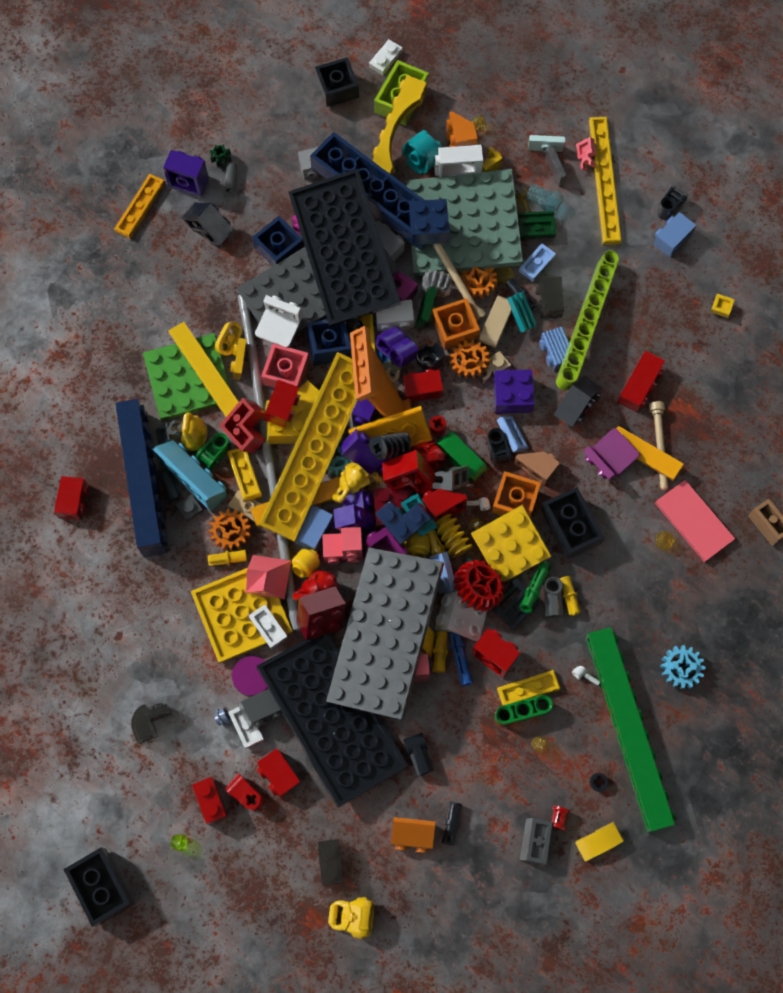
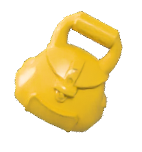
M189 412L186 413L183 417V433L180 443L190 451L201 449L207 438V425H205L204 420L198 416H193Z
M351 462L347 464L345 470L341 472L340 486L333 495V500L342 503L349 493L353 494L362 487L369 485V474L357 463Z
M358 897L351 902L335 901L330 905L328 924L334 930L351 933L354 938L364 939L369 937L373 927L374 902L366 897ZM338 906L343 907L341 915L342 924L336 925Z

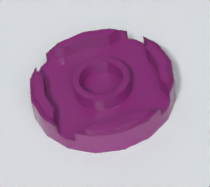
M249 656L236 663L232 671V681L238 692L245 696H254L267 690L266 684L256 669L257 665L265 662L263 659Z

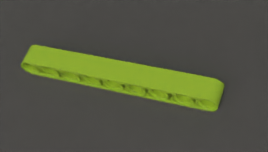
M612 250L606 251L596 266L556 379V385L561 390H569L578 379L619 261L618 254Z

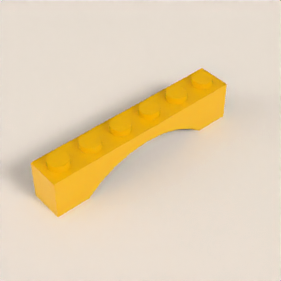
M406 75L405 80H402L400 83V93L398 97L394 98L392 105L394 108L392 113H389L386 118V128L381 131L379 136L380 143L378 147L374 148L372 154L374 157L372 161L392 176L395 172L392 161V143L395 132L406 115L422 104L428 90L427 82Z

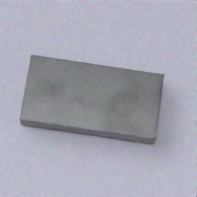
M547 148V163L558 187L563 186L567 174L555 148Z

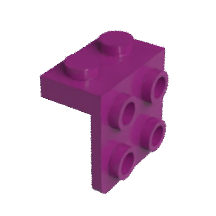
M612 429L594 447L588 446L583 451L586 454L585 459L592 466L595 464L599 468L597 472L603 479L608 478L612 481L639 457V452L617 429Z
M386 527L379 532L373 531L366 537L367 540L364 543L363 549L365 556L367 555L368 548L379 550L383 548L385 551L409 555L405 547L398 544L396 538Z

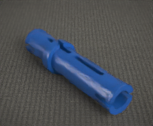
M449 632L452 644L450 649L454 653L461 686L472 685L474 682L465 652L466 643L463 642L461 635Z

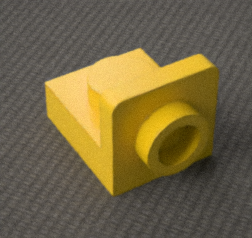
M492 147L488 148V159L483 162L482 172L497 171L501 168L502 156L500 152L495 151Z

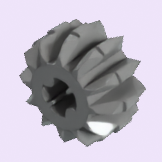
M429 270L423 276L422 290L425 292L432 286L437 288L435 295L437 298H445L452 291L453 279L449 274H445L443 271Z

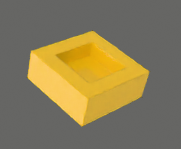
M717 294L710 312L728 318L735 299Z

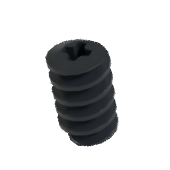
M406 432L375 436L370 440L369 448L378 460L393 459L410 452L411 440Z

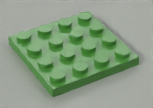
M215 334L195 338L229 387L221 355L215 350ZM176 344L143 352L161 421L179 417L188 412L193 413L218 406Z

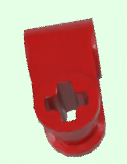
M239 773L225 788L234 799L251 811H257L263 806L264 800L261 794ZM250 797L255 798L257 802L255 805L250 804Z

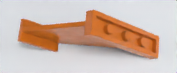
M363 326L351 332L350 339L356 400L361 402L367 399L384 417L411 409V400L409 398L401 400L371 346L370 329Z

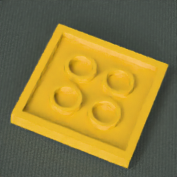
M523 505L471 533L487 563L491 564L492 569H497L496 573L502 575L500 580L504 582L551 557Z

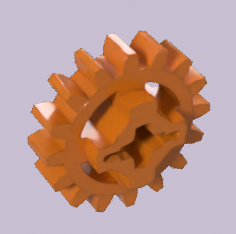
M474 267L472 271L460 272L461 275L459 276L474 300L477 296H480L481 299H483V295L489 297L490 291H495L497 273H494V268L480 270L478 267Z
M473 339L471 343L464 340V345L457 343L458 349L452 348L454 354H450V366L453 372H458V377L465 375V379H468L469 376L475 379L476 374L482 376L481 371H487L486 365H490V355L487 352V347H482L481 342L475 344Z
M227 509L225 514L219 511L220 516L214 515L215 522L209 523L212 529H209L208 532L212 535L210 537L212 542L216 541V547L222 545L224 551L227 547L233 551L234 546L240 549L241 542L243 544L247 543L245 537L250 538V533L247 532L251 530V526L247 525L249 523L248 518L244 519V513L238 515L236 509L233 513ZM237 521L242 524L243 529L237 526ZM217 531L223 534L222 539L218 536Z

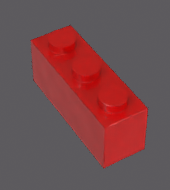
M645 350L620 394L617 403L636 413L640 407L644 408L649 399L646 397L648 392L652 393L657 385L654 382L656 377L661 378L665 370L662 367L665 360Z

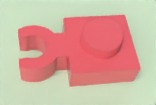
M589 137L576 144L577 157L581 161L580 167L584 171H587L588 164L593 168L595 167V161L592 159L596 155L595 140Z

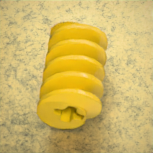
M448 514L435 522L438 526L435 529H438V535L442 536V542H446L444 546L446 549H449V555H454L453 558H456L466 553L472 547V544L465 545L469 540L468 537L461 538L465 532H458V529L461 527L460 524L454 525L458 519H451V514Z

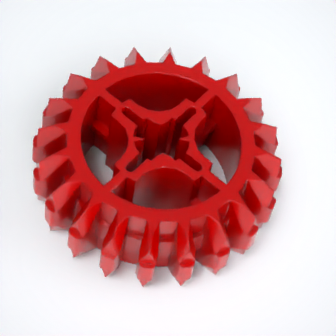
M476 559L475 561L466 562L455 573L453 581L455 587L453 590L458 591L456 597H461V603L466 602L467 608L473 607L474 611L480 610L484 612L492 610L500 604L504 597L503 593L506 590L503 587L505 582L500 580L502 575H498L496 573L497 569H492L491 564L486 565L484 560L479 562Z

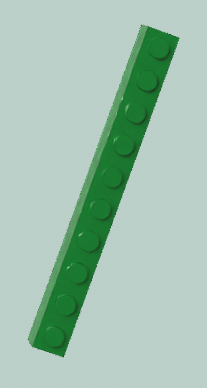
M611 627L590 632L587 634L586 640L647 833L673 826L676 820L675 813L672 808H669L667 802L669 795L667 789L663 788L661 783L663 779L660 768H656L654 762L656 754L648 743L650 736L647 728H644L642 724V711L640 708L637 709L635 703L637 696L635 690L631 689L629 684L631 681L628 670L624 669L623 662L625 660L622 651H619L617 647V634L612 631Z

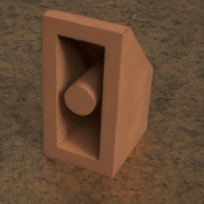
M536 452L518 454L515 457L514 464L545 486L557 471L560 462L552 454Z

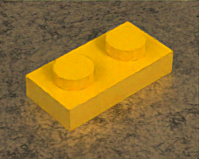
M239 338L238 344H234L232 355H235L236 358L235 361L231 362L230 372H233V379L240 380L246 345V339Z

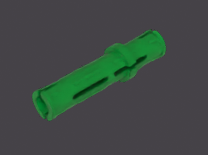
M547 561L540 562L530 586L525 590V597L520 604L521 610L525 613H530L535 602L539 600L541 588L552 568L551 564Z

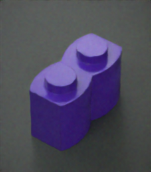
M394 326L379 334L375 343L378 350L388 356L391 362L399 368L416 359L419 351L417 345L406 338L404 333Z

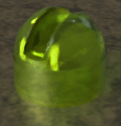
M184 834L173 835L169 843L171 848L176 851H184L187 837Z

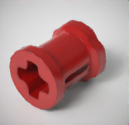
M439 415L432 417L429 422V431L433 437L440 438L446 432L445 418Z
M553 806L552 828L566 831L567 816L571 813V810Z

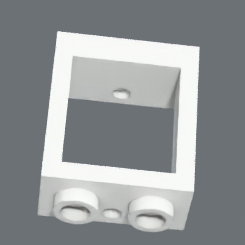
M481 145L438 148V155H435V176L442 177L482 172L483 155Z

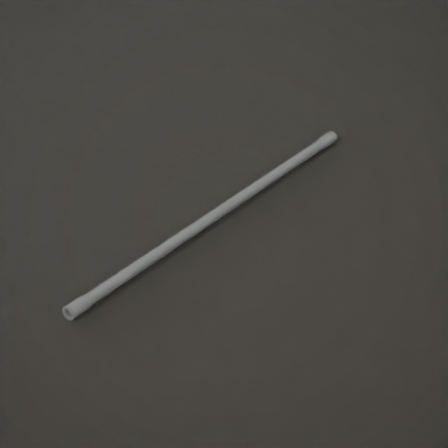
M238 295L255 402L265 412V400L251 313L242 297ZM263 416L259 421L261 436L265 439L262 446L270 496H272L278 480L272 444H267L266 423L263 420ZM277 534L280 559L290 560L287 538ZM291 566L286 596L290 627L293 632L301 630L296 623L298 603L292 598L296 591Z

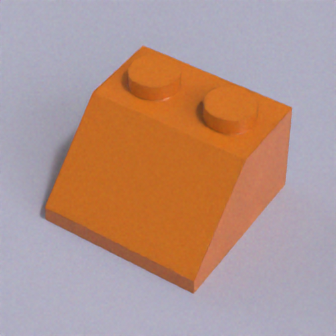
M394 817L391 845L395 846V850L407 851V847L416 848L415 852L428 853V849H433L436 822Z

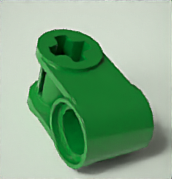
M223 433L215 434L197 452L196 459L202 460L209 470L214 469L227 454V451L231 449L228 437ZM225 441L222 447L217 446L218 442Z

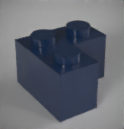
M389 501L375 513L400 544L405 543L433 519L421 503H417L404 514L394 501Z

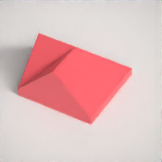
M253 555L247 568L246 593L285 599L292 561Z

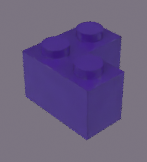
M363 490L353 494L349 493L343 501V507L334 509L335 528L341 530V528L361 527V534L375 531L376 519L373 513L374 499L372 494Z

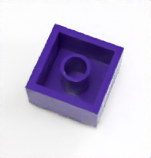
M171 150L163 166L168 186L202 197L209 181L205 160L199 156L193 157L182 151Z
M495 370L493 378L495 414L532 413L534 408L532 370Z

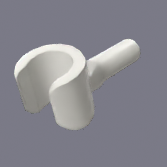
M485 497L475 501H467L466 506L479 505L481 511L491 508L489 500Z
M578 666L572 671V674L579 680L584 676L597 686L600 683L599 680L587 673L583 666Z

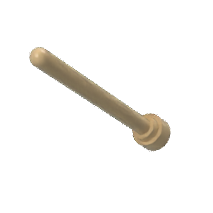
M434 244L436 252L463 298H467L476 321L486 316L483 308L481 309L475 304L441 244Z
M656 401L649 404V409L652 416H654L657 448L665 453L662 425L665 405L664 402ZM659 473L660 487L665 491L668 489V479Z

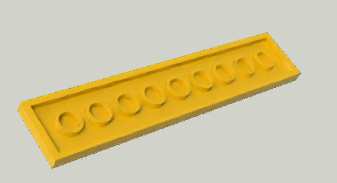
M339 352L336 353L259 522V526L293 542L298 535L357 403L351 358Z

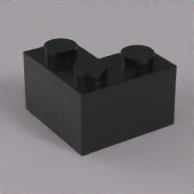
M195 202L181 217L192 231H201L213 245H221L234 230L230 226V221L222 217L218 207L213 203Z
M583 376L571 386L554 415L571 427L577 423L581 424L586 417L584 414L586 409H590L601 398L602 395L599 393L602 387L586 376Z

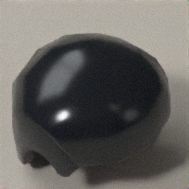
M435 343L433 346L425 344L418 351L416 357L418 366L425 370L440 368L445 357L444 349L438 343Z

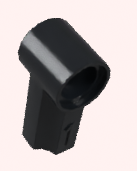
M423 733L404 738L403 742L408 756L411 757L417 777L433 772L434 769L427 752L428 747Z

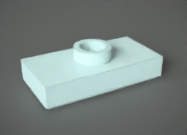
M530 135L528 150L547 152V148L554 147L556 152H563L565 137Z

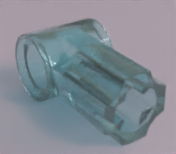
M531 184L526 194V199L542 206L544 211H554V214L564 200L563 195L558 191L552 190L549 192L535 184Z

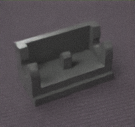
M455 466L450 468L448 472L440 471L435 473V476L443 477V482L433 483V489L455 490L468 485L469 466Z
M536 818L526 819L520 861L534 862L536 864L547 863L553 822Z

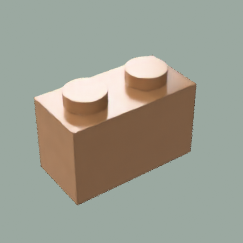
M767 499L754 508L748 517L773 546L783 539V515L770 499Z

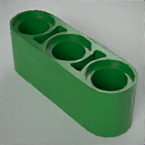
M450 431L436 443L440 449L444 450L446 458L454 466H469L468 479L474 483L488 470L485 463L453 432Z
M541 695L503 705L496 710L494 720L499 726L503 727L545 716L552 709V700L548 696ZM544 701L548 706L547 710H540L537 703ZM520 706L526 707L528 715H520L518 708ZM499 712H507L509 720L502 721L499 718Z

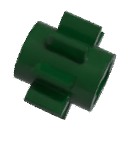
M224 144L215 145L213 150H210L211 163L215 162L217 167L226 166L228 161H231L230 148L225 149Z

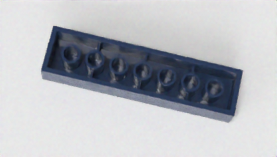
M333 132L310 155L311 168L326 179L358 168L372 214L412 244L409 201L424 199ZM426 244L414 246L417 247L419 250H422Z
M138 398L116 402L136 545L144 558L166 554V547H169V541L163 530L166 528V523L161 514L163 504L158 495L160 493V485L155 476L158 475L156 464L153 462L155 453L150 443L152 434L147 425L149 423L148 412L145 411L144 404L141 405Z

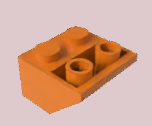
M453 111L449 112V119L446 120L447 130H445L447 141L450 140L451 143L449 147L477 145L478 138L474 123Z

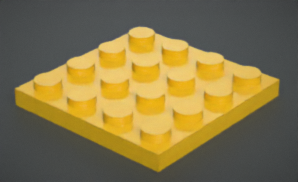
M247 568L191 591L219 664L267 644L249 618L250 614L263 605H266L287 636L293 634L279 598L246 593Z

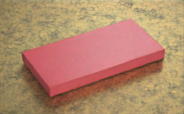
M686 480L655 502L656 506L704 563L735 540L733 535Z

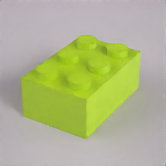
M397 60L374 100V113L386 118L389 113H392L394 98L398 97L400 83L402 80H405L406 75L425 81L428 85L429 73ZM415 109L406 115L400 124L406 126Z

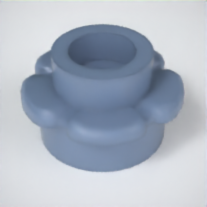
M225 707L217 709L216 715H214L217 724L224 727L232 722L228 714L229 711Z

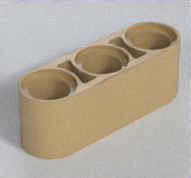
M497 296L481 332L479 342L497 348L512 313L507 298Z

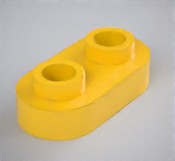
M228 322L224 325L215 343V350L219 355L229 356L233 353L234 344H238V340L242 336V327L238 322Z

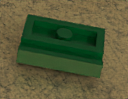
M554 211L518 213L520 239L556 237Z
M430 286L424 293L414 328L422 330L425 325L429 324L431 311L436 300L437 288Z

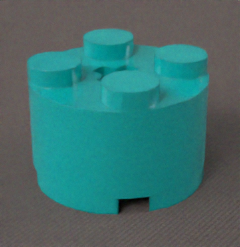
M422 130L402 146L401 152L402 156L405 155L407 158L405 162L414 172L418 174L424 172L426 174L435 166V155H438V148L443 147L427 131Z

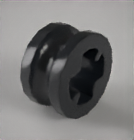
M358 319L348 321L345 324L348 333L364 326L363 322Z
M595 773L590 777L589 785L594 791H603L608 787V778L602 773ZM598 776L602 777L601 780H604V785H601L600 788H596L597 784H593V780H596Z

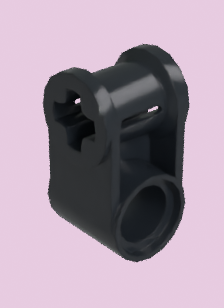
M672 185L657 209L658 217L662 220H668L684 204L689 194L682 193L676 189L675 185Z
M500 428L491 429L488 432L486 443L492 465L495 467L499 463L512 462L511 450L503 430ZM498 436L500 441L495 442L491 437Z

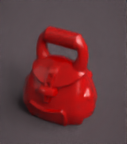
M433 437L428 443L410 447L411 452L417 450L434 470L444 466L446 453L436 445Z
M315 571L314 574L304 581L302 588L292 595L293 600L299 601V597L334 586L338 589L336 577L332 572Z

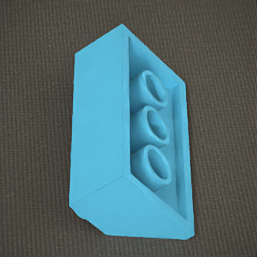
M172 440L153 449L159 462L210 512L228 497L225 491L227 488L220 481L216 482L212 479L213 474L207 468L203 470L199 466L200 462L194 456L190 457L186 453L187 449L181 443L177 445Z

